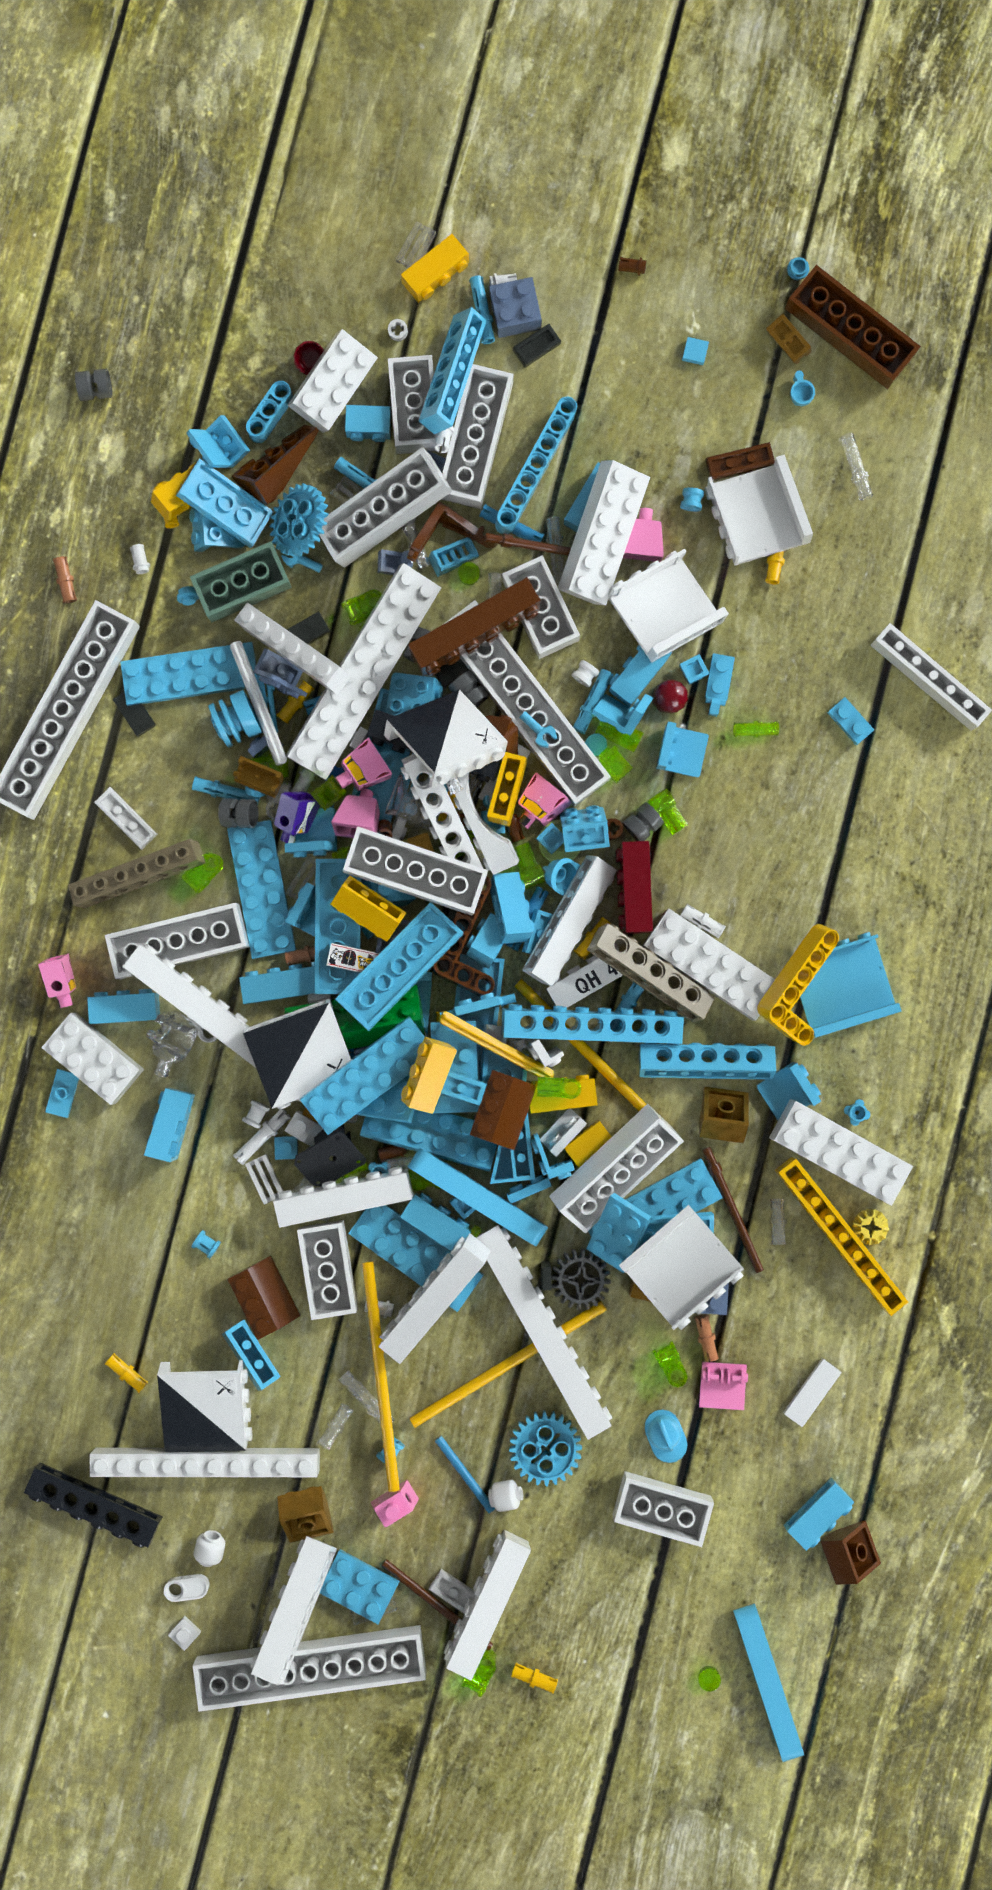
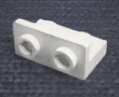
M567 1109L540 1138V1141L557 1157L587 1123L572 1109Z

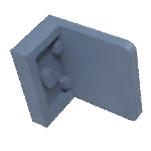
M264 648L253 673L260 676L258 680L269 686L276 687V690L288 696L291 695L297 699L299 695L306 697L308 693L296 687L303 671L285 658Z

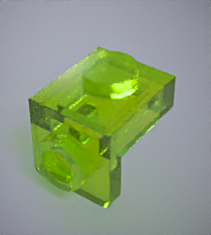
M613 746L611 749L607 747L599 755V762L616 784L633 769L618 752L616 746Z

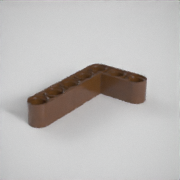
M487 876L484 882L486 888L484 891H481L474 914L471 916L457 911L452 920L455 925L457 921H464L467 924V930L463 931L464 934L456 942L458 945L457 951L451 952L448 950L437 961L447 962L448 971H439L437 962L432 966V971L436 976L478 996L489 994L493 991L495 986L493 978L457 960L491 889V880ZM458 971H466L469 975L468 981H460L457 976ZM479 980H486L488 982L489 989L487 991H481L478 988Z

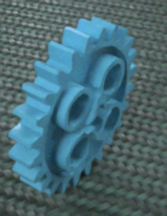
M302 483L301 486L296 484L295 489L289 487V494L284 492V499L277 500L279 507L273 508L276 512L275 515L271 516L274 523L269 525V527L274 529L270 533V536L275 537L272 543L276 544V549L288 556L295 557L297 555L301 557L303 552L308 554L309 547L314 549V542H320L319 534L325 533L322 526L327 525L324 518L329 515L324 512L328 507L324 503L326 498L321 496V491L311 485Z
M543 1410L542 1417H539L537 1412H534V1419L526 1416L527 1423L524 1424L519 1421L518 1425L521 1429H513V1433L517 1437L510 1438V1442L515 1444L509 1447V1452L515 1453L510 1457V1460L518 1461L514 1465V1469L522 1468L520 1476L528 1474V1482L535 1478L537 1486L541 1480H544L545 1486H548L549 1480H552L557 1485V1478L559 1477L566 1481L565 1473L573 1475L571 1466L578 1468V1463L575 1459H581V1454L576 1452L582 1450V1445L576 1444L581 1440V1437L578 1435L573 1436L577 1432V1428L573 1427L570 1429L571 1420L564 1423L563 1415L556 1419L555 1411L551 1413L550 1417L547 1416L545 1410ZM544 1427L549 1428L551 1434L547 1437H542L539 1434L540 1429ZM557 1433H559L560 1436L557 1437L554 1441H552V1439L554 1438V1436H555ZM559 1443H564L568 1446L567 1450L562 1453L556 1451L555 1447ZM527 1444H532L536 1447L533 1453H526L523 1448ZM544 1445L546 1447L549 1445L550 1451L544 1450L542 1452L541 1446ZM541 1453L535 1463H531L532 1459L536 1458ZM543 1460H549L552 1462V1466L548 1469H543L540 1463Z

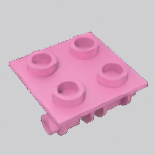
M702 1362L699 1407L744 1410L745 1387L748 1382L747 1365Z

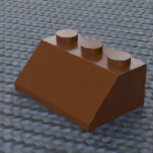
M492 1070L470 1135L515 1150L537 1086Z
M271 1255L231 1275L227 1279L257 1340L279 1330L301 1316Z

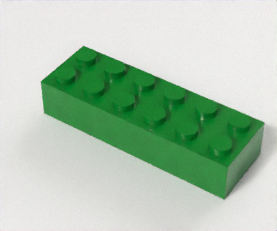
M414 985L370 1031H367L335 999L331 1000L333 1012L347 1050L370 1046L408 1016H410L425 1036L422 1003L417 985ZM315 1003L285 1008V1014Z

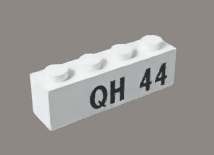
M615 943L614 947L619 951L618 945ZM594 955L586 960L588 965L580 968L579 965L567 971L569 976L562 980L559 977L546 990L555 1006L569 1007L621 977L623 974Z

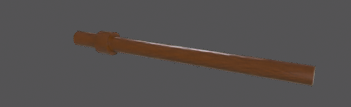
M485 533L484 537L485 542L501 544V547L505 548L513 546L569 556L571 547L514 538L513 535L505 533L503 535Z
M706 1147L702 1151L709 1165L707 1167L711 1176H714L755 1272H762L764 1268L722 1175L723 1169L720 1162L716 1161L711 1147Z
M388 1559L384 1561L381 1567L455 1626L459 1619L463 1620ZM489 1641L488 1646L486 1648L487 1651H489L493 1646V1643L491 1641Z

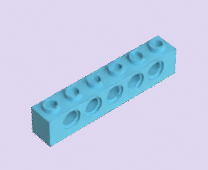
M473 307L453 315L419 418V422L433 434L453 426L481 340L486 320Z
M671 1043L640 1044L639 1077L773 1080L776 1074L775 1046L758 1044L756 1046H746L743 1043L735 1045H724L722 1043H714L712 1045H702L701 1043H690L689 1045ZM657 1057H665L667 1061H659ZM680 1057H686L690 1061L683 1062L680 1060ZM708 1057L712 1062H705L702 1058ZM724 1058H731L734 1062L729 1063ZM747 1058L755 1059L756 1063H750Z

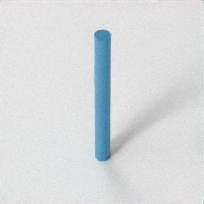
M442 1435L435 1439V1443L488 1513L493 1512L495 1508L491 1507L489 1498Z

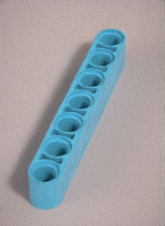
M563 397L558 401L502 504L495 523V527L500 534H510L515 529L573 422L577 403L572 397ZM562 408H567V409H569L571 412H570V413H565V412H563L561 409H562ZM551 427H559L561 431H554ZM542 445H549L551 449H543ZM538 463L541 468H534L531 464ZM527 481L531 484V486L525 487L521 484V482ZM518 500L521 502V505L516 506L511 501ZM507 518L511 523L504 524L501 519Z
M419 1147L407 1166L420 1176L534 1246L538 1245L548 1229L539 1220L510 1204V1202Z
M755 1603L733 1610L782 1762L804 1756Z

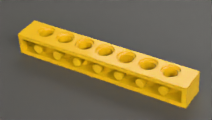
M791 1157L775 1169L778 1176L883 1310L892 1316L909 1303L799 1161Z

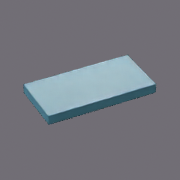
M200 458L176 494L178 498L249 548L253 547L274 512Z

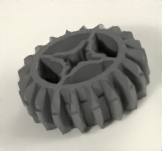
M581 1248L580 1255H577L576 1250L572 1249L573 1257L570 1258L565 1252L563 1255L566 1261L560 1258L557 1259L558 1264L561 1265L560 1268L557 1266L552 1267V1270L558 1273L551 1275L552 1280H557V1282L551 1284V1288H559L554 1293L555 1297L563 1294L560 1302L563 1304L568 1299V1308H572L575 1302L577 1310L581 1309V1303L585 1304L586 1309H590L588 1303L592 1301L594 1306H597L598 1303L595 1298L598 1297L600 1300H604L605 1297L600 1292L608 1293L609 1288L604 1286V1284H611L610 1279L604 1278L610 1275V1270L602 1271L607 1266V1263L602 1262L598 1264L601 1258L596 1256L592 1259L593 1253L590 1251L585 1256L584 1248ZM578 1262L577 1270L574 1273L563 1274L569 1265ZM585 1262L590 1263L597 1269L599 1277H594L585 1272ZM582 1268V1274L586 1281H583V1284L579 1287L575 1277L581 1274ZM562 1281L576 1286V1296L571 1295L565 1290ZM598 1284L591 1294L583 1296L584 1289L588 1285Z

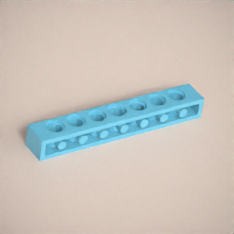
M509 1004L508 1008H502L501 1035L504 1038L682 1044L684 1017L677 1014L675 1010H664V1014L655 1013V1010L642 1009V1013H633V1009L620 1008V1012H611V1008L599 1007L598 1011H589L588 1007H576L575 1010H567L566 1006H553V1009H544L542 1005H531V1009L522 1008V1005ZM530 1016L531 1023L525 1027L521 1026V1018ZM548 1016L553 1017V1024L550 1027H543V1020ZM574 1017L575 1025L572 1028H566V1020ZM592 1018H597V1026L593 1029H588V1021ZM614 1019H619V1027L611 1030L610 1022ZM641 1020V1028L634 1031L632 1029L633 1022ZM660 1020L663 1021V1028L660 1031H655V1023Z

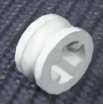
M394 319L389 323L388 333L390 338L394 341H402L406 338L408 329L403 320ZM396 325H400L401 329L404 328V331H401L398 336L395 335V332L392 333V329H396Z

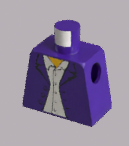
M306 791L282 793L274 825L283 830L280 840L284 843H293L296 834L308 833L323 800Z

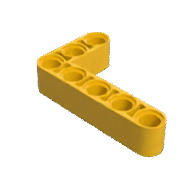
M816 924L810 929L757 1007L760 1016L787 1038L803 1046L812 1042L814 1030L794 1014L791 1009L839 941L837 931L821 924Z

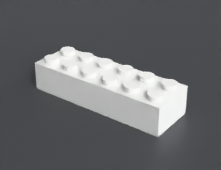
M472 364L461 398L454 433L451 437L442 473L452 492L442 498V500L478 509L482 508L513 386L514 374Z
M420 448L325 517L324 521L327 522V525L322 526L325 533L319 535L334 561L345 568L451 493L452 489L432 456L424 448Z
M614 460L601 461L558 585L560 591L595 605L607 604L612 590L611 587L614 584L650 480L649 476Z
M358 826L343 868V873L471 916L475 912L488 872L486 869Z
M238 903L105 935L115 979L134 976L122 966L140 944L143 946L146 943L157 951L156 956L162 960L167 958L175 965L250 947L240 904Z
M669 908L664 912L654 927L653 932L650 933L642 945L643 948L653 951L658 958L672 964L676 970L688 975L692 981L707 988L710 993L752 1021H756L760 1016L757 1010L758 1004L775 981L774 978Z
M792 1099L789 1100L769 1137L771 1140L891 1206L913 1168L907 1162Z
M647 1104L549 1197L558 1210L586 1234L599 1221L610 1195L615 1193L624 1198L684 1141L673 1127Z
M470 1233L466 1238L461 1237L454 1245L450 1254L447 1253L441 1260L436 1271L433 1270L423 1286H420L415 1291L409 1303H405L398 1312L397 1317L394 1320L392 1319L385 1327V1331L380 1336L382 1342L379 1348L401 1364L482 1268L491 1250Z
M506 1530L503 1531L502 1535H497L493 1547H495L492 1556H487L483 1565L485 1569L482 1577L478 1576L473 1587L475 1590L473 1598L469 1597L464 1606L463 1620L459 1619L456 1623L453 1642L449 1640L444 1650L446 1669L469 1680H472L531 1552L527 1540Z
M307 1536L305 1540L300 1541L297 1548L298 1559L296 1563L292 1562L287 1574L290 1576L287 1586H282L278 1596L281 1599L278 1608L274 1607L269 1618V1621L272 1622L268 1631L265 1630L261 1637L260 1644L262 1648L260 1653L255 1654L250 1665L253 1668L252 1675L275 1685L284 1684L337 1548Z

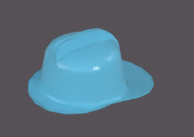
M569 858L554 860L548 866H543L545 881L555 892L564 896L581 865Z
M662 1409L651 1413L645 1422V1433L653 1453L663 1462H677L684 1456L687 1450V1440L679 1420L668 1410Z

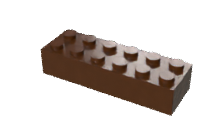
M817 264L790 296L785 307L788 312L886 389L890 388L921 347Z
M528 577L408 644L410 655L423 677L427 674L429 677L433 676L441 670L439 667L446 663L448 665L456 663L460 660L459 656L466 652L471 654L480 648L479 645L483 642L491 643L499 638V633L505 630L510 632L519 626L518 623L526 619V621L535 618L538 615L537 612L540 611L541 600Z

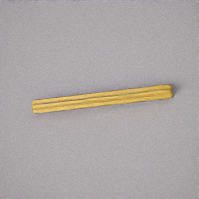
M447 1011L440 1015V1024L546 1082L553 1078L554 1071L547 1066L545 1067L538 1061Z

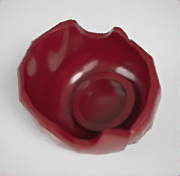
M304 341L298 345L293 354V361L297 370L302 374L308 375L324 352V349L314 341Z
M666 680L655 686L652 692V703L660 712L675 713L685 707L688 701V691L681 682Z

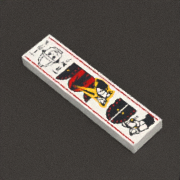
M331 943L326 965L361 973L379 953Z

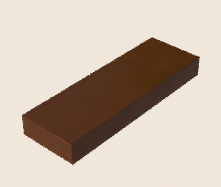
M768 442L707 457L705 462L709 477H712V480H717L772 466L775 460L771 444Z

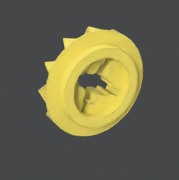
M866 1209L856 1215L853 1221V1232L862 1243L874 1245L886 1239L889 1228L888 1220L883 1213L875 1209ZM873 1221V1224L880 1229L873 1230L869 1234V1230L862 1227V1225H870V1222Z

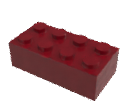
M649 841L622 842L617 850H615L616 863H620V870L616 872L617 885H621V892L617 894V905L622 907V915L618 916V928L623 929V934L653 932L650 844Z

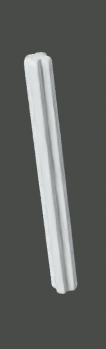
M241 641L233 642L230 644L232 654L275 764L282 765L287 762V757Z

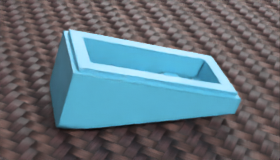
M466 537L430 552L428 559L437 577L478 558L479 554L472 540ZM464 545L469 553L467 556L462 549ZM454 550H457L461 558H457ZM446 554H449L452 562H449Z

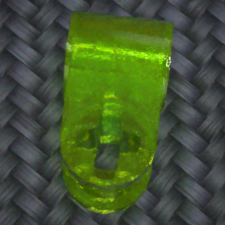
M372 589L344 601L341 607L346 610L350 618L349 624L353 626L365 621L375 607L369 605L370 599L373 597L380 598L382 593Z
M205 853L203 855L205 864L187 870L181 879L199 894L222 870L224 862L219 855ZM209 859L215 860L214 868L208 867L210 865V863L208 862Z
M670 1341L668 1346L659 1350H652L668 1382L674 1387L685 1385L688 1378L687 1372L673 1341ZM674 1370H680L683 1373L682 1378L678 1381L671 1379V1373Z
M492 1649L489 1651L485 1650L472 1680L463 1677L460 1684L461 1687H467L476 1692L478 1697H482L496 1670L497 1659ZM487 1659L492 1663L489 1666L481 1664V1661Z

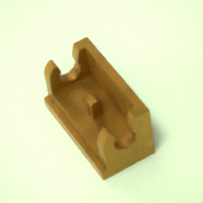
M784 314L780 315L766 328V331L793 363L798 364L803 356H808L811 353V346Z
M240 756L238 769L233 772L234 782L276 798L284 780L283 774Z

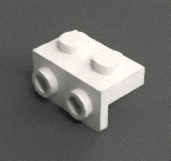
M526 1039L529 1043L526 1048L532 1058L538 1059L545 1067L548 1065L550 1067L555 1066L561 1061V1057L564 1056L557 1046L546 1052L539 1039Z

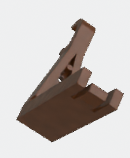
M439 502L412 543L407 559L415 563L439 523L443 524L442 527L473 539L487 548H495L498 544L484 541V526L477 528L454 510Z

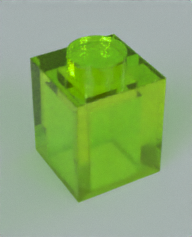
M331 775L311 792V795L326 811L344 796L346 790L344 788L341 789L335 777Z

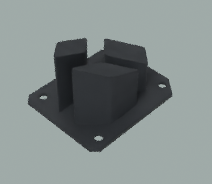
M342 1124L329 1135L324 1129L314 1137V1145L295 1156L294 1165L313 1186L322 1187L323 1183L335 1181L364 1165L366 1158L351 1142L350 1131L345 1135L344 1124Z

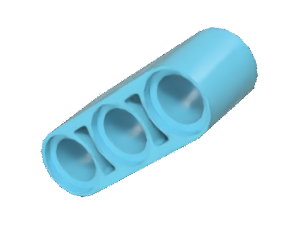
M275 382L247 421L246 430L253 442H264L289 406L287 405L293 398L287 382ZM280 391L287 392L285 397H277V393ZM267 409L275 410L270 416L264 414ZM255 427L263 428L258 434L252 433Z

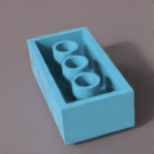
M476 1020L465 1021L476 1027ZM430 1022L431 1038L449 1043L457 1050L449 1071L478 1080L477 1043L440 1024V1022ZM441 1093L434 1113L478 1112L479 1105Z

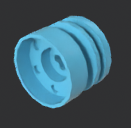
M244 690L230 695L232 704L230 707L222 699L219 700L221 711H218L214 703L208 705L212 724L219 738L225 742L228 748L233 746L230 737L234 735L238 743L242 742L240 731H244L249 738L263 733Z

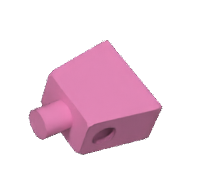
M640 508L639 519L635 520L623 558L652 562L662 561L664 554L662 524L660 521L652 520L653 509Z
M362 789L359 796L347 795L331 821L335 836L354 838L357 826L378 833L380 809L378 801L373 798L374 793L371 790Z
M408 1480L399 1484V1491H388L371 1501V1505L384 1527H388L409 1514L417 1504L419 1498Z

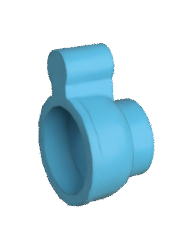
M802 371L795 373L793 377L795 383L790 391V398L796 406L808 405L815 396L814 385L810 381L803 379L804 374Z

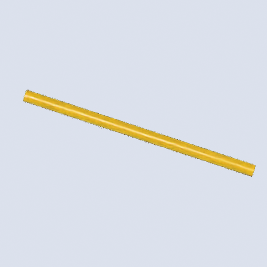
M523 979L514 986L532 1005H542L544 1009H552ZM546 1017V1019L551 1024H553V1017ZM565 1022L566 1028H571V1027ZM568 1040L638 1111L647 1105L584 1040Z
M371 1261L362 1263L388 1491L395 1492L399 1491L400 1488L384 1351L379 1348L382 1342L380 1338L382 1332L374 1263Z
M600 1301L597 1306H591L590 1309L583 1311L560 1326L565 1334L568 1335L607 1310L602 1301ZM534 1343L529 1344L410 1417L412 1425L415 1428L537 1354L538 1350Z

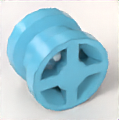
M684 488L682 491L684 499L680 503V508L691 512L701 511V499L704 497V491L698 488Z

